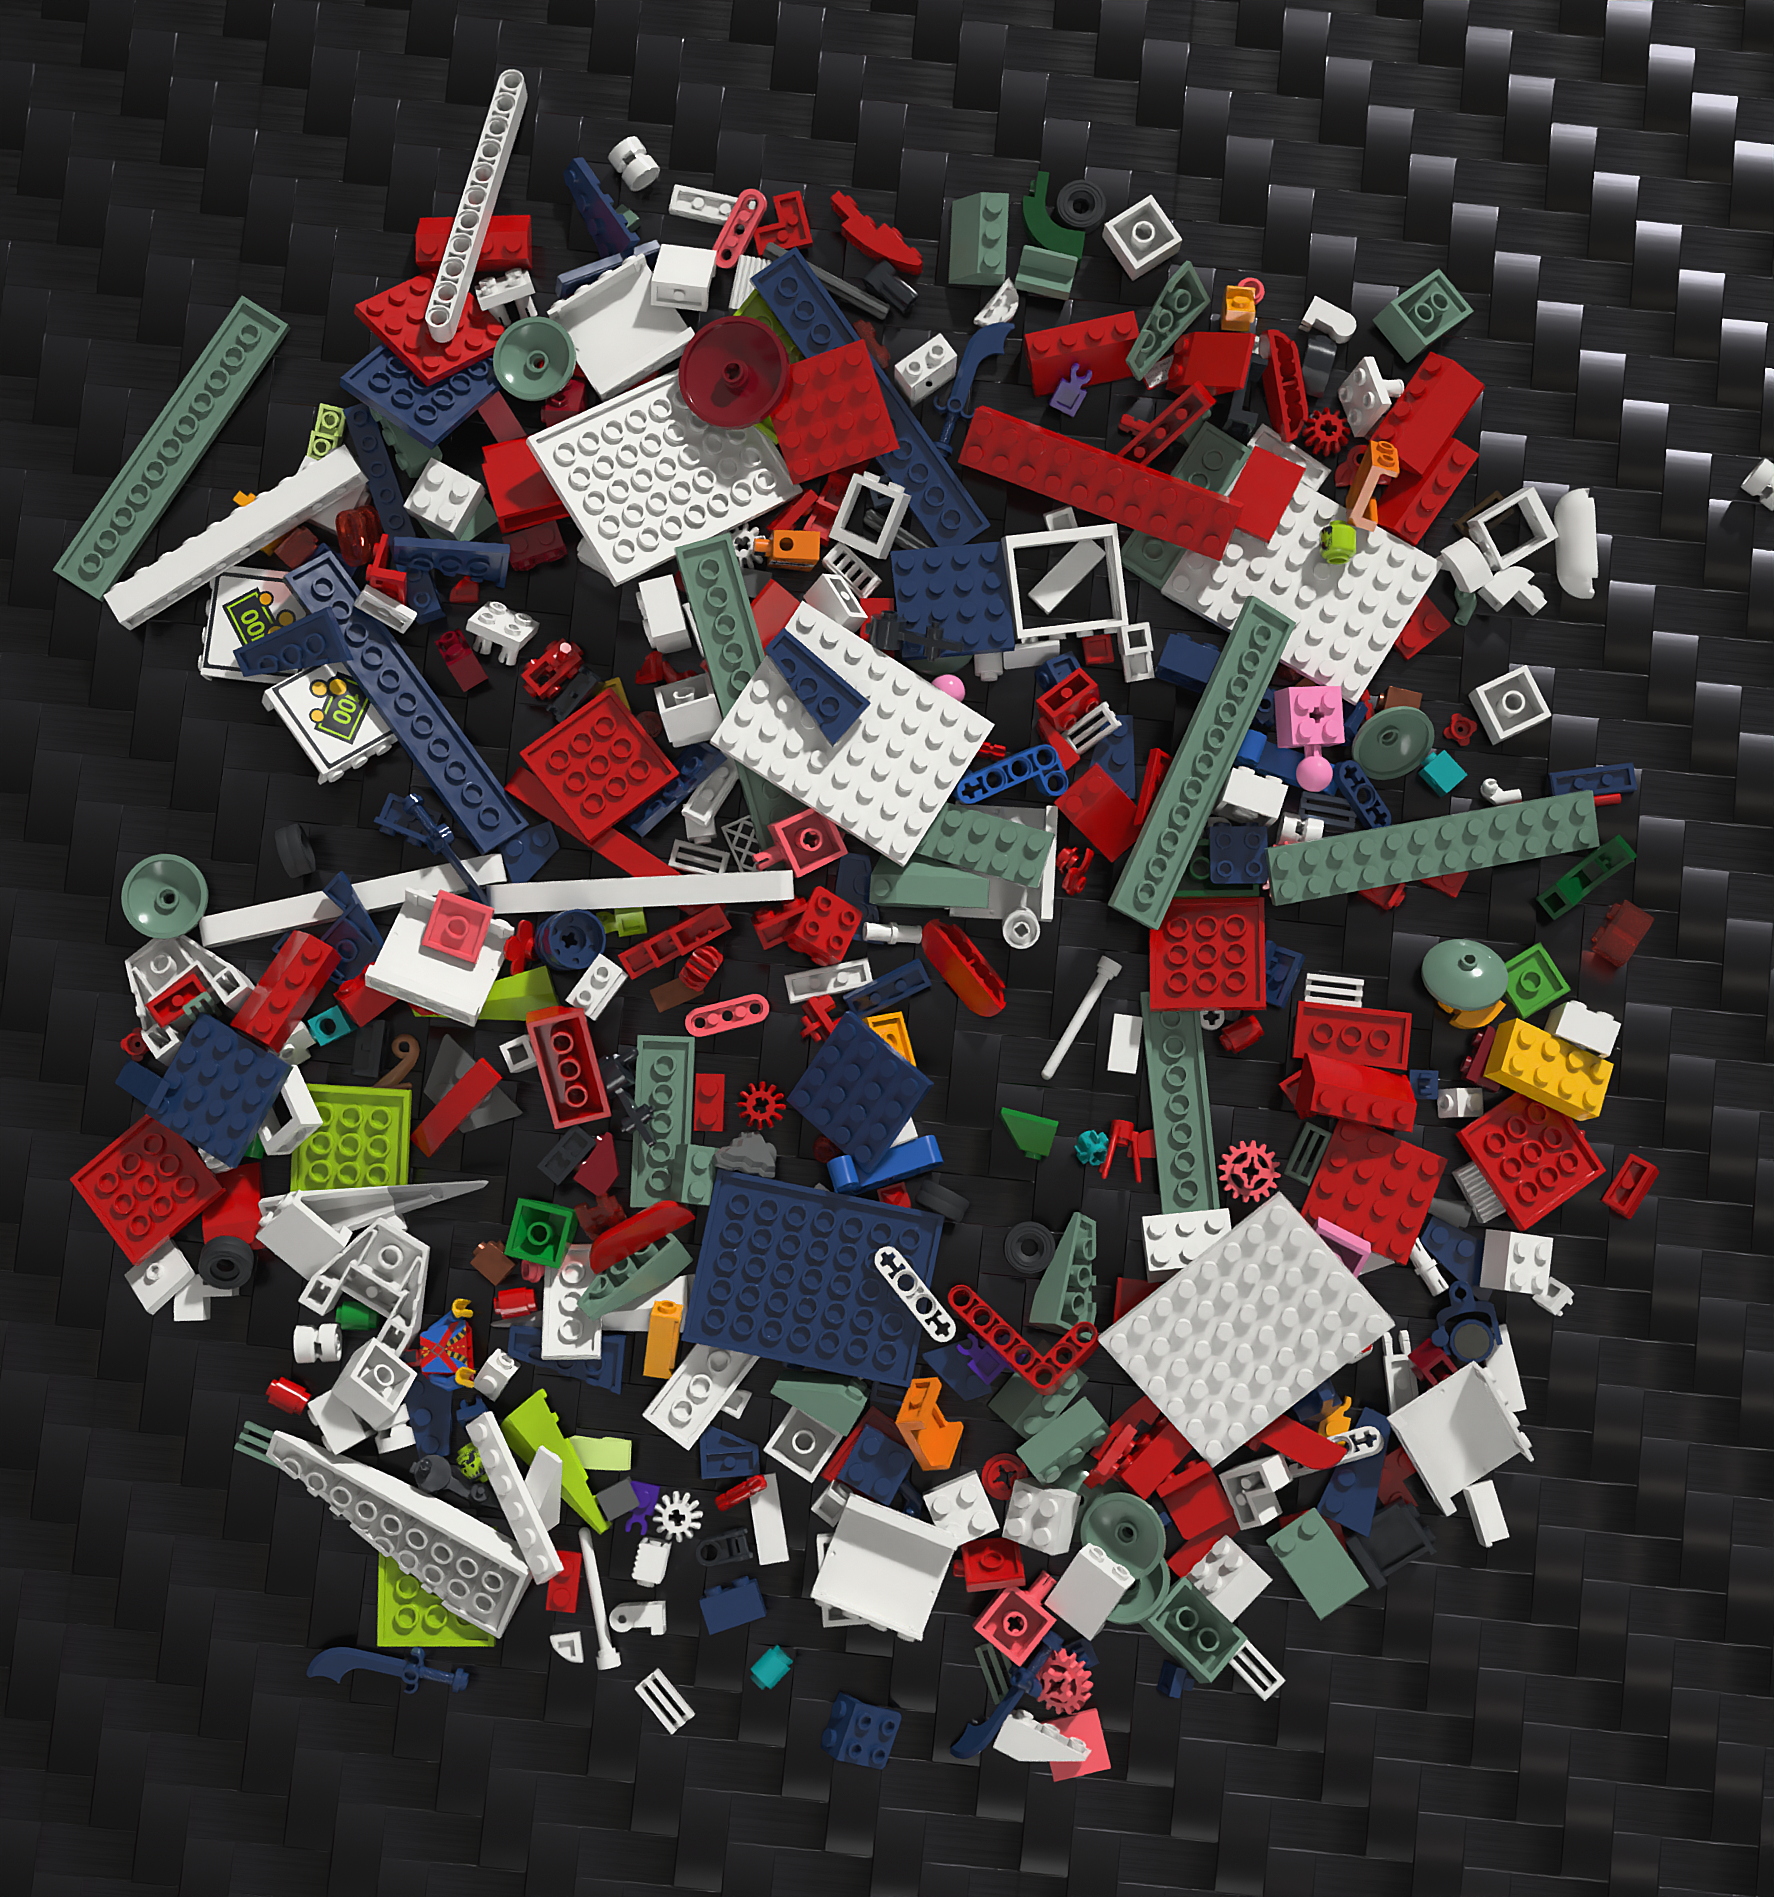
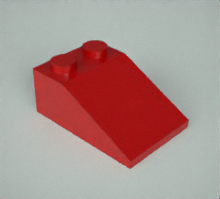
M1193 332L1179 336L1174 345V357L1168 371L1166 389L1181 396L1197 380L1201 382L1212 396L1244 389L1256 335L1253 333Z
M1097 762L1054 801V804L1111 862L1128 849L1138 839L1141 832L1140 829L1133 826L1138 806Z
M260 1162L239 1165L236 1169L233 1168L227 1172L215 1174L227 1190L202 1211L204 1244L218 1236H234L245 1241L252 1250L268 1248L255 1237L261 1228L258 1223L262 1218L258 1202L265 1198Z

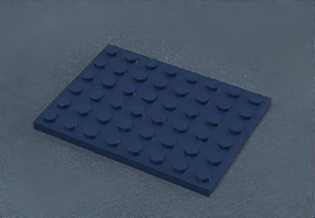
M718 1169L681 1340L910 1388L923 1325L875 1265V1255L883 1247L895 1248L930 1291L944 1215ZM883 1252L881 1254V1266L888 1265L893 1270V1272L888 1273L891 1279L894 1278L897 1272L905 1269L902 1263L898 1268L893 1263L895 1258L893 1253L888 1255ZM903 1274L898 1278L897 1285L902 1291H910L914 1287V1279L908 1274ZM921 1297L916 1302V1310L920 1314H925L927 1297Z

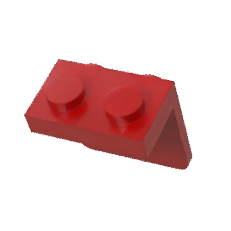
M818 886L813 889L807 901L809 909L802 912L797 924L785 928L781 938L788 942V946L797 952H805L812 957L813 962L826 967L842 961L863 914L861 910L825 888Z
M794 894V899L780 900L781 904L770 908V905L761 907L754 912L755 916L750 917L764 950L784 942L785 940L781 937L785 928L797 924L802 912L809 909L802 895L796 896Z
M1199 1458L1187 1463L1184 1466L1186 1471L1175 1476L1174 1472L1169 1473L1160 1485L1156 1487L1160 1498L1165 1503L1182 1537L1186 1540L1198 1536L1234 1515V1509L1207 1460L1201 1462Z

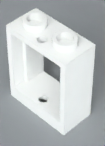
M941 333L895 365L894 387L910 408L955 377L957 354ZM930 381L932 386L927 387L926 383Z
M864 471L863 475L854 473L829 537L878 559H887L912 496L905 494V488L889 482L887 486L880 483V477L870 472ZM862 485L895 499L877 543L845 529Z
M1534 487L1520 489L1467 521L1470 527V537L1479 545L1483 553L1482 555L1492 571L1506 569L1559 537ZM1518 503L1535 537L1501 557L1484 522Z
M292 1065L294 1068L281 1089L292 1119L281 1128L271 1107L257 1131L267 1155L290 1154L323 1124L297 1065Z

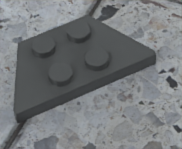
M448 1033L442 1040L424 1089V1093L436 1105L476 1063ZM496 1085L477 1110L462 1123L459 1130L462 1133H467L509 1118L521 1116L524 1112Z

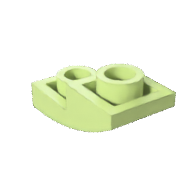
M320 403L315 431H311L307 451L308 457L319 461L332 448L341 447L347 426L343 408Z
M576 1435L569 1438L583 1468L630 1470L631 1440L611 1437L596 1439Z

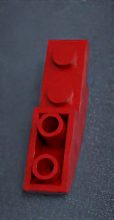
M838 191L831 197V209L844 221L841 225L842 236L854 247L877 262L881 258L886 260L895 270L913 275L922 273V256L914 247L909 248L903 242L904 238L896 228L890 229L884 223L876 230L875 222L868 215L863 216L857 210L858 206L850 196L847 195L845 197Z

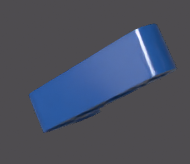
M1248 729L1233 764L1250 768L1256 773L1265 776L1277 777L1282 782L1302 788L1296 778V769L1298 764L1305 758V755L1288 748H1278V745L1267 741L1266 735ZM1332 777L1330 784L1325 789L1313 793L1335 797L1338 786Z
M1044 744L1030 747L960 778L951 792V797L960 804H971L1033 777L1038 791L1044 796L1051 797L1062 795L1068 789L1069 783L1056 750L1052 746ZM1040 750L1044 751L1047 757L1043 765L1037 761V753ZM1015 761L1019 762L1022 768L1019 776H1015L1011 769ZM990 772L997 779L995 786L992 788L986 782V777ZM1051 776L1057 780V787L1054 791H1051L1047 784ZM977 785L979 788L969 791L967 796H963L961 792L967 786Z
M928 1135L889 1148L872 1173L867 1174L852 1160L850 1155L834 1158L827 1162L826 1165L835 1193L855 1196L936 1169L943 1165L944 1162L935 1136Z

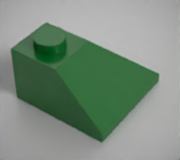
M1004 1107L999 1110V1117L1018 1149L1025 1151V1157L1041 1160V1156L1047 1157L1049 1155L1058 1121Z
M518 1198L504 1254L560 1269L574 1240L581 1211L557 1204Z

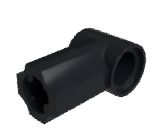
M882 258L861 279L870 292L876 296L881 295L902 315L912 308L919 296L898 277L894 267Z

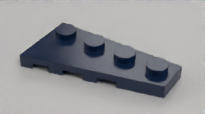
M574 158L563 172V176L576 201V206L585 220L588 232L594 239L600 257L604 259L634 248L640 241V238L636 233H630L627 229L628 221L623 214L618 215L613 209L614 201L609 194L602 193L600 181L584 158Z
M394 537L393 564L425 571L436 568L443 572V575L454 577L456 573L470 576V581L482 583L483 579L494 581L497 587L505 588L510 544Z
M325 607L233 650L243 677L354 660L331 607Z
M785 628L765 647L764 652L833 748L870 706L871 702Z
M704 741L689 744L673 762V766L680 773V777L674 779L669 785L633 810L623 823L643 837L728 758Z
M521 1325L510 1326L508 1356L542 1368H550L558 1371L559 1374L584 1380L585 1383L607 1388L611 1392L620 1395L626 1343L625 1335L602 1333L601 1359L543 1360L541 1358L543 1328Z
M1365 1407L1355 1429L1365 1426L1376 1428L1384 1438L1383 1448L1375 1455L1337 1465L1316 1510L1320 1515L1370 1539L1391 1425L1386 1416ZM1367 1434V1440L1358 1443L1355 1437L1351 1440L1356 1446V1452H1359L1360 1449L1357 1445L1364 1443L1369 1448L1373 1447V1441L1377 1440V1438ZM1347 1444V1446H1346V1448H1345V1449H1347V1453L1349 1452V1449H1350V1448H1349V1444Z

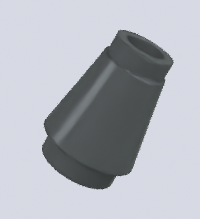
M1433 1197L1428 1213L1457 1229L1459 1226L1466 1228L1473 1206L1467 1205V1201Z

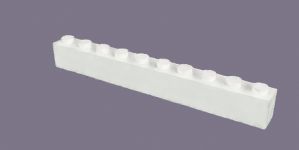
M345 444L341 447L332 448L319 461L305 465L302 471L295 476L281 480L278 486L271 491L259 494L252 503L235 509L228 518L211 524L204 533L187 539L180 548L163 554L156 563L139 569L132 578L115 584L110 589V592L103 596L119 623L132 630L369 480Z

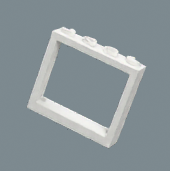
M1117 523L1005 536L1001 539L1014 640L1021 639L1022 644L1038 642V637L1049 636V640L1066 639V633L1076 632L1077 638L1093 636V630L1104 629V634L1117 633L1118 627L1128 625ZM1104 538L1113 619L1023 630L1013 549Z

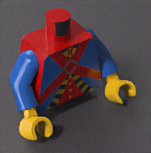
M456 1299L451 1311L430 1326L428 1331L420 1334V1349L405 1351L406 1365L409 1367L421 1366L422 1373L430 1380L431 1384L446 1391H453L464 1386L474 1387V1382L472 1381H474L476 1371L473 1365L472 1328L466 1320H462L464 1317L470 1318L473 1316L472 1310L465 1309L470 1300Z

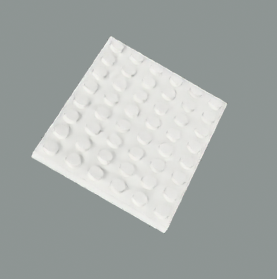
M679 369L536 433L526 440L527 446L614 587L675 558L673 548L722 535L795 499L803 492L799 484L793 485L787 465L774 443L754 426L739 430H725L713 427L697 417L687 406L681 394L678 377Z
M1245 464L1237 474L1236 478L1234 479V481L1232 482L1224 496H1230ZM1299 483L1269 544L1235 529L1227 552L1221 561L1187 549L1163 586L1161 594L1231 633L1247 596L1254 595L1296 622L1279 662L1320 686H1341L1342 698L1356 706L1443 563L1378 526L1372 532L1352 525L1349 526L1353 527L1356 531V554L1345 564L1327 563L1326 559L1321 557L1319 552V533L1334 520H1343L1346 522V525H1349L1347 524L1346 508L1306 485Z
M802 601L785 629L871 702L870 706L832 748L766 655L713 735L710 743L904 867L995 724Z
M1279 1191L1098 1336V1341L1213 1468L1394 1327L1395 1323Z

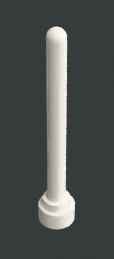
M1105 956L1101 957L1097 964L1099 967L1097 973L1099 974L1041 1073L1043 1079L1049 1080L1052 1078L1108 979L1112 980L1113 976L1117 977L1122 966Z
M583 1527L579 1530V1538L600 1645L599 1657H596L598 1670L617 1667L621 1665L619 1652L616 1653L615 1647L611 1645L591 1533L588 1528Z

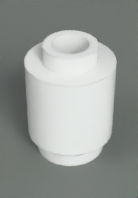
M1002 652L974 655L975 675L980 676L981 681H995L998 679L997 676L1003 674Z

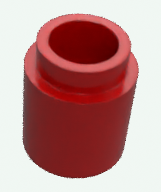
M1254 1015L1248 1018L1244 1016L1222 1028L1223 1035L1219 1036V1039L1226 1051L1232 1050L1236 1054L1259 1041V1037L1264 1035V1032Z
M527 1286L499 1291L498 1297L494 1298L496 1314H501L503 1320L531 1315L532 1311L538 1310L535 1289H528Z
M281 1377L279 1381L273 1379L265 1394L269 1396L268 1403L291 1415L296 1413L299 1416L303 1413L312 1396L306 1392V1388L284 1377Z

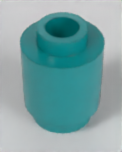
M778 1645L773 1649L769 1648L751 1667V1671L754 1673L751 1679L762 1690L766 1686L772 1689L790 1670L789 1666L793 1660Z

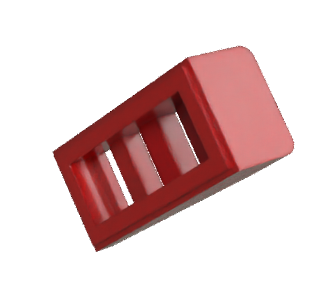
M1046 717L1040 718L1036 728L1043 743L1052 746L1056 750L1065 773L1069 772L1077 765L1080 756Z

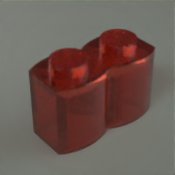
M304 526L300 529L295 527L288 531L271 550L290 569L295 570L319 549L315 544L318 539Z
M1627 900L1620 902V904L1615 902L1606 914L1609 920L1605 927L1599 926L1590 939L1594 942L1590 949L1617 967H1622L1626 964L1655 919Z

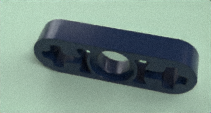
M1352 760L1338 762L1333 768V780L1365 829L1390 826L1391 814L1359 764ZM1348 768H1349V770H1350V772L1348 773V777H1349V778H1346V779H1345V778H1344V775L1346 774V770H1345V769H1348ZM1361 788L1367 794L1364 804H1360L1357 800V792ZM1375 814H1379L1380 816L1377 819L1379 824H1374V820L1376 819Z

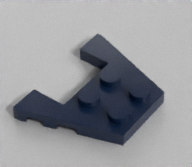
M343 871L339 872L322 891L343 911V914L320 939L333 947L342 957L329 977V980L339 985L357 977L369 963L376 962L385 943ZM293 930L287 931L273 946L272 950L275 953H279Z

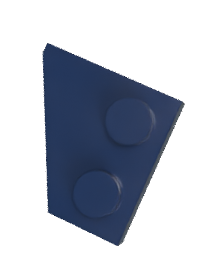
M551 821L521 831L499 845L512 883H527L561 849Z
M970 1339L922 1353L923 1359L964 1401L992 1393L990 1384L986 1385L967 1366L972 1358L969 1355L960 1354L956 1349V1346L960 1344L965 1350H969L972 1346Z
M708 1424L700 1435L702 1479L746 1477L760 1474L758 1445Z

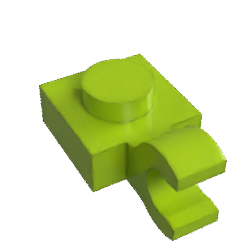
M643 907L614 908L615 915L609 912L596 913V917L604 927L605 934L618 931L619 937L648 933Z

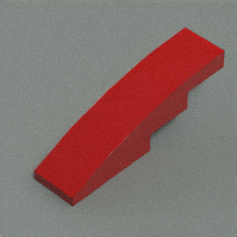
M871 459L829 474L828 481L803 528V531L820 532V544L828 546L831 537H829L853 474L863 475Z
M715 903L620 952L618 957L633 980L654 967L658 968L679 955L683 956L732 927L719 904Z
M483 1057L479 1059L429 1113L410 1136V1139L430 1158L439 1150L447 1138L458 1130L467 1117L477 1110L502 1077Z
M1144 1394L1109 1426L1112 1433L1107 1436L1104 1443L1096 1447L1094 1446L1089 1454L1100 1460L1115 1436L1117 1437L1128 1424L1135 1429L1142 1419L1149 1425H1152L1161 1410L1147 1394Z

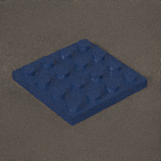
M1002 542L891 551L896 612H898V616L907 619L906 630L925 634L926 626L932 625V621L940 622L939 626L944 628L943 638L964 643L963 652L941 649V656L939 658L1015 651ZM904 641L903 649H901L902 661L928 659L927 656L923 655L924 645Z
M846 1011L786 1101L846 1155H850L852 1160L868 1174L875 1170L934 1083L852 1011Z
M201 1012L163 1077L165 1081L170 1083V1086L159 1108L156 1110L147 1106L144 1113L230 1168L236 1169L294 1067L209 1014Z

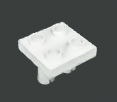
M515 268L506 272V276L495 280V277H489L481 280L479 285L475 286L481 310L488 309L499 322V317H501L505 327L511 324V320L508 317L504 303L514 300L520 314V319L528 318L525 308H528L530 317L537 316L538 314L530 296L535 291L527 269Z
M1364 357L1337 390L1354 437H1364L1377 420L1389 410L1392 404L1389 397L1398 398L1404 392V383L1401 379L1382 380L1374 357Z
M488 601L468 620L466 630L477 634L473 645L475 651L478 652L479 648L482 647L480 653L489 654L493 642L500 644L503 647L498 658L499 661L503 663L505 658H507L506 665L512 666L516 664L519 650L537 633L540 623L532 620L527 614L516 613L507 609L502 603Z

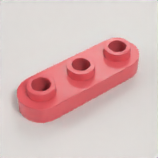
M747 189L739 195L712 249L717 251L716 265L723 269H732L738 265L739 255L744 254L766 211V198L758 190ZM757 200V207L751 210L749 207L750 202ZM743 225L745 228L744 233L738 235L737 227ZM727 250L732 252L729 260L724 259V253Z
M751 994L696 1008L688 1013L685 1026L693 1036L705 1037L756 1024L767 1018L769 1004L763 996ZM751 1005H760V1012L752 1014L750 1012ZM731 1011L733 1013L732 1020L724 1021L722 1018L723 1013ZM698 1018L705 1020L703 1028L695 1026V1021Z

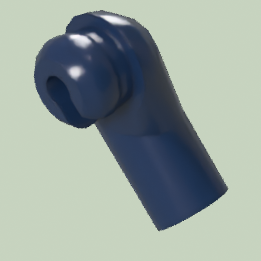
M904 1479L898 1488L899 1493L905 1498L903 1514L919 1520L922 1514L923 1497L907 1479Z

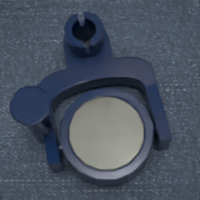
M1455 1281L1449 1288L1451 1306L1445 1307L1437 1313L1439 1329L1432 1333L1431 1340L1434 1345L1443 1347L1446 1355H1451V1348L1460 1360L1467 1363L1472 1361L1478 1363L1485 1360L1491 1354L1494 1347V1339H1496L1497 1345L1503 1344L1495 1308L1489 1301H1475L1472 1288L1466 1281ZM1461 1287L1466 1290V1295L1458 1297L1455 1294V1290ZM1473 1311L1485 1312L1490 1315L1494 1333H1492L1490 1327L1484 1321L1476 1318H1466L1459 1321L1453 1327L1450 1334V1342H1448L1449 1336L1445 1329V1322L1449 1318Z

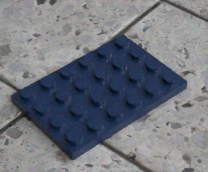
M384 343L340 378L339 384L343 389L430 450L437 446L503 387L494 371L493 355L427 387Z

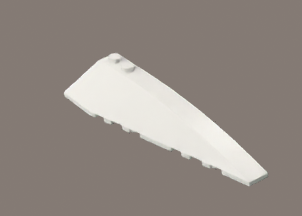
M277 1430L274 1432L266 1453L268 1458L293 1479L300 1478L306 1484L307 1491L314 1497L320 1495L331 1505L329 1509L337 1516L342 1514L351 1522L350 1527L385 1557L392 1556L398 1562V1568L406 1575L412 1573L423 1583L421 1587L429 1594L434 1592L444 1600L441 1604L445 1608L493 1636L501 1638L533 1577L518 1542L447 1503L388 1474L341 1454L335 1455L333 1451H328L326 1448Z

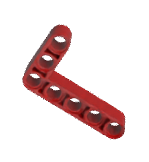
M957 1285L949 1292L948 1301L954 1313L1041 1395L1047 1396L1056 1392L1099 1346L1098 1333L1095 1326L1090 1322L1082 1321L1074 1325L1042 1357L969 1287ZM968 1296L970 1298L968 1304L957 1306L956 1301L959 1297ZM982 1315L990 1317V1321L986 1325L979 1326L976 1324L978 1317ZM1089 1332L1093 1334V1338L1088 1343H1081L1078 1341L1080 1334ZM1004 1334L1011 1336L1009 1343L1006 1345L996 1344L999 1336ZM1070 1353L1073 1355L1072 1360L1068 1364L1059 1363L1058 1358L1061 1354ZM1022 1354L1032 1356L1030 1362L1026 1365H1019L1017 1363L1018 1357ZM1050 1374L1052 1380L1047 1385H1040L1037 1383L1039 1376Z

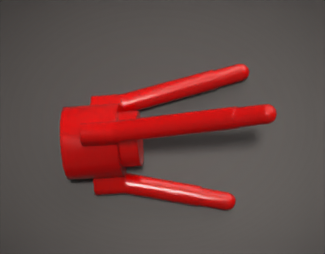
M1124 1120L1111 1121L1108 1134L1109 1148L1106 1159L1098 1168V1172L1102 1173V1179L1107 1178L1115 1147H1128V1142H1131L1136 1183H1141L1138 1150L1139 1132L1133 1131V1123Z

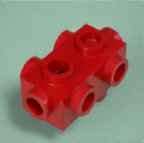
M562 638L559 642L557 640L551 642L545 648V654L540 659L531 660L523 668L524 673L521 676L526 683L522 686L533 698L538 695L542 700L545 697L552 699L561 691L562 687L560 684L567 678L573 680L579 673L578 669L584 664L581 658L584 653L573 641L568 644ZM546 676L549 678L544 685L539 684L541 677Z

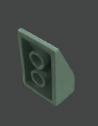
M1437 269L1390 302L1373 319V322L1408 363L1469 316L1473 310L1441 270Z
M788 1370L782 1371L771 1390L772 1394L846 1437L871 1392V1389L867 1388V1384L856 1377L850 1378L847 1375Z
M1315 1507L1266 1540L1269 1548L1320 1620L1369 1587Z

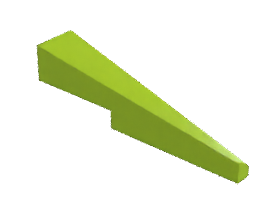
M542 966L495 981L478 1019L526 1021L527 1012L560 1006L549 967ZM413 1010V1013L416 1017L449 1018L444 1015L437 1016L435 1014L430 1016H422Z
M542 1388L507 1416L499 1426L506 1444L530 1467L540 1446L558 1455L562 1460L561 1497L593 1529L602 1534L612 1524L610 1521L604 1520L597 1506L599 1500L596 1495L592 1496L585 1482L588 1476L569 1438H563L556 1424L559 1418L556 1412H550L544 1400L547 1394Z

